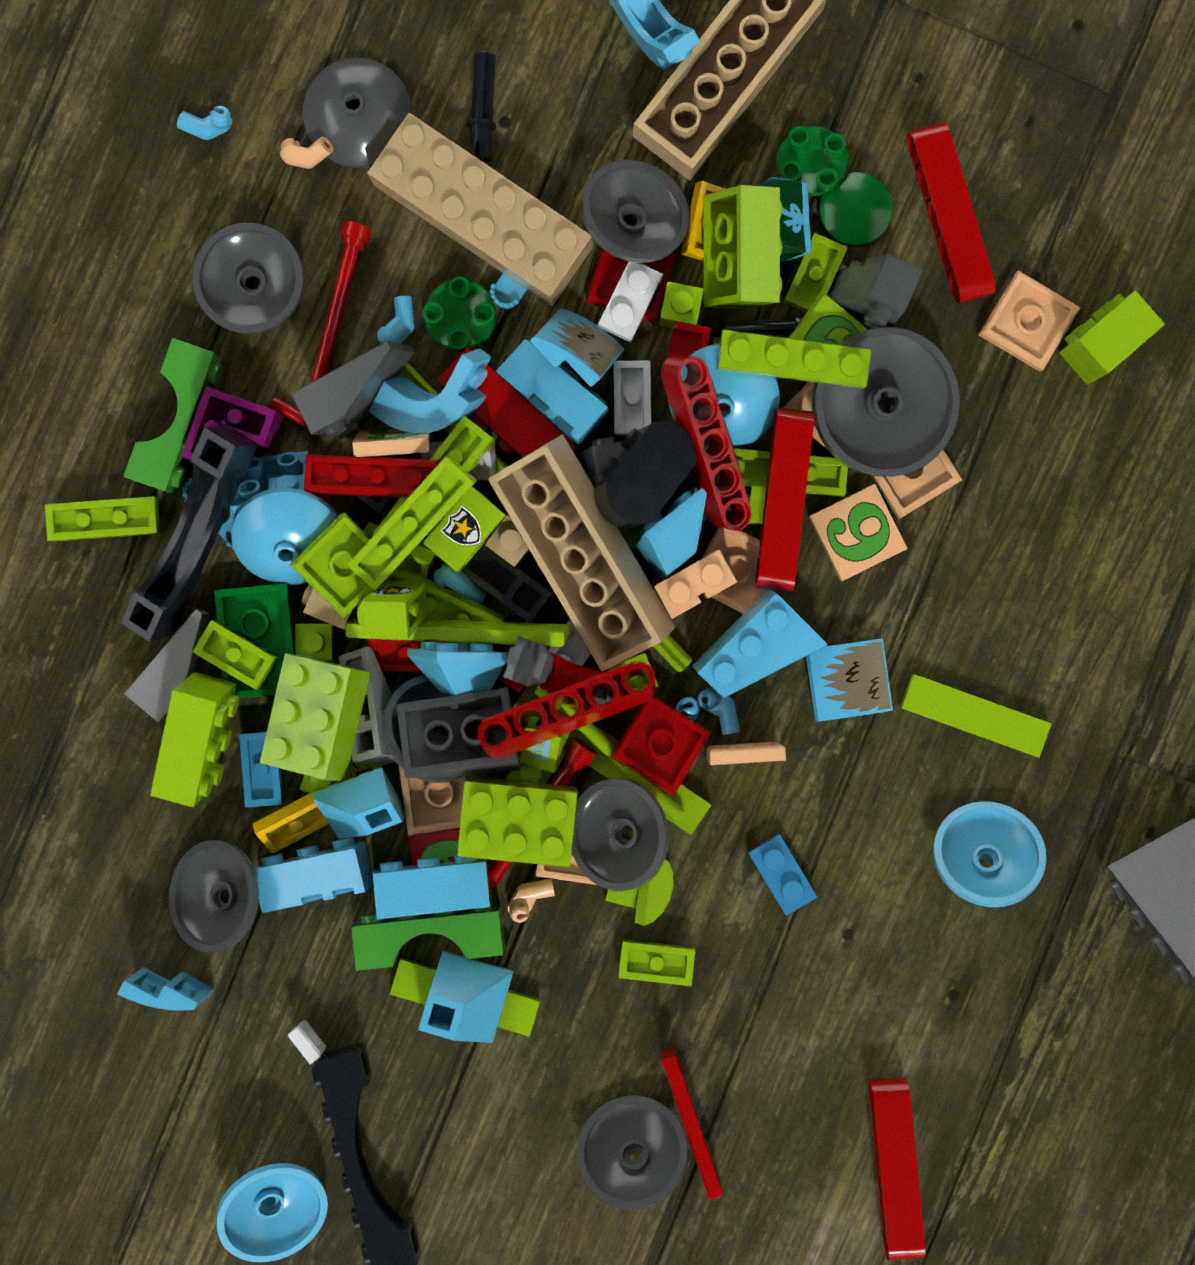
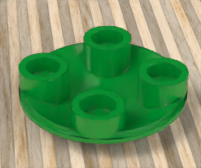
M797 126L793 128L783 140L777 152L776 167L779 177L806 182L808 196H821L836 189V186L838 187L843 182L849 168V153L845 138L838 133L818 126Z
M859 172L847 173L843 182L836 189L822 195L819 218L833 238L852 247H861L876 240L887 229L892 217V200L886 187L875 177Z
M461 276L454 277L438 285L428 297L423 308V318L431 337L442 347L453 351H464L467 347L474 349L480 346L489 338L496 323V306L493 298H491V294L480 283Z

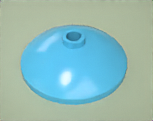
M719 344L710 345L697 350L690 356L698 357L705 362L718 403H726L730 406L729 410L721 411L732 448H742L761 438L773 424L775 410L779 407L780 402L778 381L776 377L718 370ZM684 365L681 371L683 381L688 373L686 365ZM697 401L694 403L692 409L694 416H696L699 409ZM708 436L704 441V446H709Z
M295 488L266 490L251 497L238 510L231 532L233 549L240 562L250 572L266 581L277 584L288 583L289 585L304 584L307 582L289 564L338 515L327 502L310 492ZM283 549H288V550H290L291 552H288V553H287V552H283V551H281V550H283Z
M974 802L961 806L944 819L935 836L933 857L941 879L956 895L973 904L985 907H1004L1015 904L1029 896L1043 877L1046 867V848L1042 836L1025 815L1007 805L996 802ZM987 860L990 862L991 867H983L979 861Z
M270 1164L248 1172L230 1186L218 1205L216 1229L222 1245L232 1255L250 1262L276 1261L296 1253L317 1235L325 1221L328 1209L325 1189L313 1172L295 1164Z

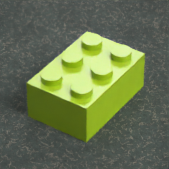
M738 185L703 196L704 308L744 309L780 302L782 279L780 277V255L782 252V241L780 239V217L782 214L780 188Z
M285 653L260 763L322 780L346 781L371 672L307 656Z
M194 672L172 690L150 796L194 808L203 797L209 796L214 785H219L224 772V765L220 764L222 751L226 752L232 735V731L227 730L230 717H234L239 704V696L235 695L237 683Z
M467 776L464 782L457 856L570 867L578 787Z

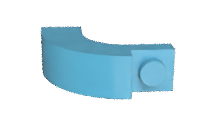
M609 0L621 22L641 50L662 70L686 59L692 53L691 49L700 43L695 30L677 22L665 9L660 0Z
M480 348L463 354L440 394H432L422 390L403 375L384 381L369 412L387 425L408 433H431L455 424L463 416L468 417L476 411L486 398V395L477 388L487 376L488 371L485 368L491 356Z

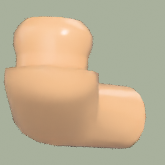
M320 137L308 148L300 146L299 141L296 140L294 142L293 138L283 140L280 145V156L285 163L306 169L313 168L334 151L333 145L326 137Z
M552 879L527 882L517 887L508 902V912L513 921L518 923L526 921L537 899L555 896Z

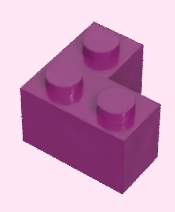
M206 387L181 457L191 460L205 427L222 425L231 426L257 442V446L272 451L284 416L275 410Z

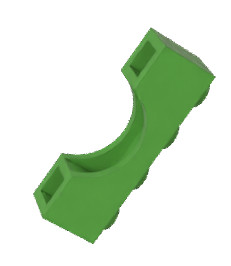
M172 338L160 373L169 380L176 392L178 408L175 420L171 427L158 438L150 441L135 442L123 477L173 495L176 488L180 489L187 475V468L184 467L186 459L181 457L205 388H212L221 379L223 365L220 364L222 360L220 356L212 351Z
M490 901V907L377 919L376 913H367L361 915V920L356 921L351 926L356 971L393 967L402 946L413 937L427 933L439 934L451 939L459 946L466 959L501 956L505 951L501 906H492V901Z

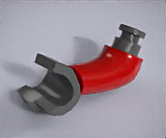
M518 636L515 646L511 647L505 660V663L508 665L503 677L531 688L539 686L551 694L605 672L569 662L551 653L545 646ZM606 689L598 690L593 695V699L602 704L609 702L613 697L612 692ZM565 703V704H568V705L573 706V707H575V708H578V707H577L576 705H574L573 703Z

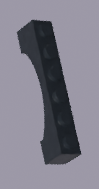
M229 425L204 428L190 462L194 463L192 482L176 529L150 575L142 586L133 592L120 622L149 642L174 634L258 445L257 442Z
M357 496L384 517L387 516L400 499L398 497ZM426 535L425 538L421 541L422 544H423V542L427 539V537H428L427 535ZM485 544L461 570L468 578L529 623H533L553 596L550 591L516 566H512Z
M363 1042L325 1052L315 1061L316 1066L312 1067V1075L316 1087H322L325 1102H322L323 1116L327 1124L332 1123L335 1137H332L333 1152L336 1159H342L345 1172L342 1173L343 1188L347 1195L351 1194L355 1208H352V1220L355 1229L361 1230L365 1243H362L361 1249L365 1265H417L421 1250L412 1218L404 1219L386 1201L371 1176L363 1154L359 1132V1104L362 1088L368 1086L372 1078Z

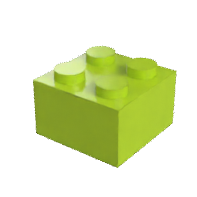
M1136 290L1125 298L1119 293L1095 311L1092 317L1083 325L1081 324L1066 336L1064 340L1068 345L1059 353L1088 385L1110 373L1161 329L1165 323Z

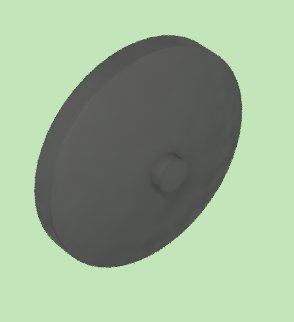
M874 328L858 333L843 341L840 346L871 350L867 387L864 389L815 382L812 395V411H814L816 429L826 448L845 466L870 476L891 477L904 475L930 463L949 442L959 416V387L955 373L947 358L928 339L902 328Z

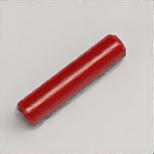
M277 397L272 399L270 403L271 409L308 429L300 410Z

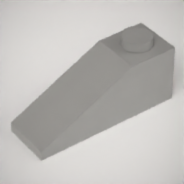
M196 609L125 692L128 698L157 722L166 721L172 690L192 673L196 672L200 656L192 651L207 628L210 614L205 610Z
M364 647L339 656L340 665L371 672L352 751V762L375 766H384L396 762L387 748L382 728L383 713L392 693L372 648Z

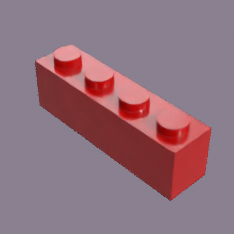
M469 347L438 378L444 388L461 356L472 351ZM486 366L487 376L477 388L486 395V398L478 409L467 418L483 431L488 427L498 436L495 439V444L508 456L515 452L520 458H523L563 434L490 366ZM564 435L572 451L575 453L577 451L576 445Z

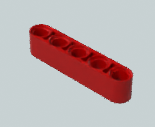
M945 122L908 132L907 144L954 300L959 304L993 294L995 292L993 272L949 127Z
M670 356L662 365L661 378L676 424L688 432L696 447L697 461L691 472L697 491L703 488L707 493L704 507L705 516L713 526L733 531L742 530L751 520V506L705 362L698 357ZM684 365H686L688 373L683 381L681 371ZM697 401L699 409L696 416H694L692 409L694 403ZM708 436L710 443L708 449L705 451L704 441ZM719 471L720 481L715 485V476ZM730 506L731 513L728 519H726V510Z
M779 407L775 410L755 588L793 592L813 437L814 411Z
M631 662L485 719L480 724L477 732L478 740L487 755L493 758H502L643 704L654 695V671L645 662ZM634 676H643L649 683L645 688L637 690L631 688L628 682ZM606 689L612 692L613 697L609 702L602 704L596 702L593 699V695L598 690ZM564 703H573L578 707L577 712L571 717H562L557 713L559 707ZM535 716L542 720L541 726L535 731H526L522 728L523 722L528 717ZM495 730H501L506 733L505 740L499 745L487 743L488 735Z
M906 1077L869 1080V1100L886 1257L888 1261L924 1258L926 1256L908 1080Z

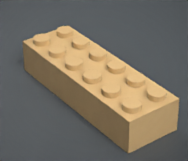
M729 0L699 39L700 43L691 49L692 53L680 63L635 121L633 137L691 181L823 11L827 0Z
M411 113L407 114L367 172L375 187L551 306L554 305L593 248V240L589 233Z
M563 434L488 478V481L601 672L662 642L676 628L617 526L609 523L600 513L595 502V488Z

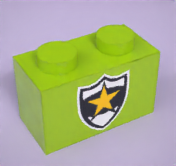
M471 486L448 514L427 534L428 537L423 544L456 572H461L499 527L507 514L475 487Z
M386 579L377 590H372L358 605L357 617L359 624H363L364 637L408 639L427 616L425 580Z

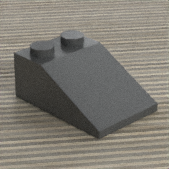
M386 341L292 393L310 433L326 435L327 438L339 435L340 439L358 432L360 430L358 425L368 420L372 415L369 410L383 382L399 376L414 354L412 347Z
M508 687L397 704L405 777L471 776L521 770L519 752L502 758L490 757L483 750L477 734L480 724L485 719L513 708ZM501 730L491 732L487 737V743L499 745L505 740L506 733Z

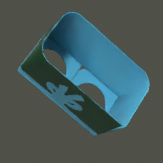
M772 177L758 184L757 186L780 188V201L782 203V214L780 217L782 252L780 261H793L811 253L807 183Z

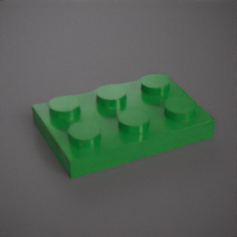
M285 583L214 590L217 622L277 657L258 690L221 669L222 679L237 683L235 695L239 696V698L275 695L285 653L295 655L290 585Z

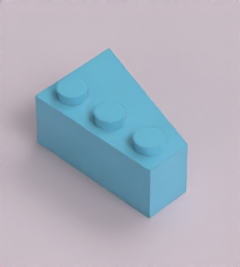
M524 339L496 371L500 377L574 443L578 450L608 417L607 403L592 390L588 391L579 384L580 379L566 366L555 368L527 339Z
M768 589L692 666L698 674L725 698L828 644L776 592Z
M354 837L332 841L333 848L319 851L318 845H313L296 850L298 855L296 857L284 859L283 854L280 853L261 858L262 865L257 866L254 870L258 880L259 902L262 913L300 906L306 902L322 898L323 901L336 898V895L354 891V894L366 892L373 885V872L365 840L355 842Z
M456 855L454 856L455 862L440 863V858L435 857L417 860V865L402 866V861L381 863L380 868H373L377 919L490 907L486 861L484 859L477 860V858Z

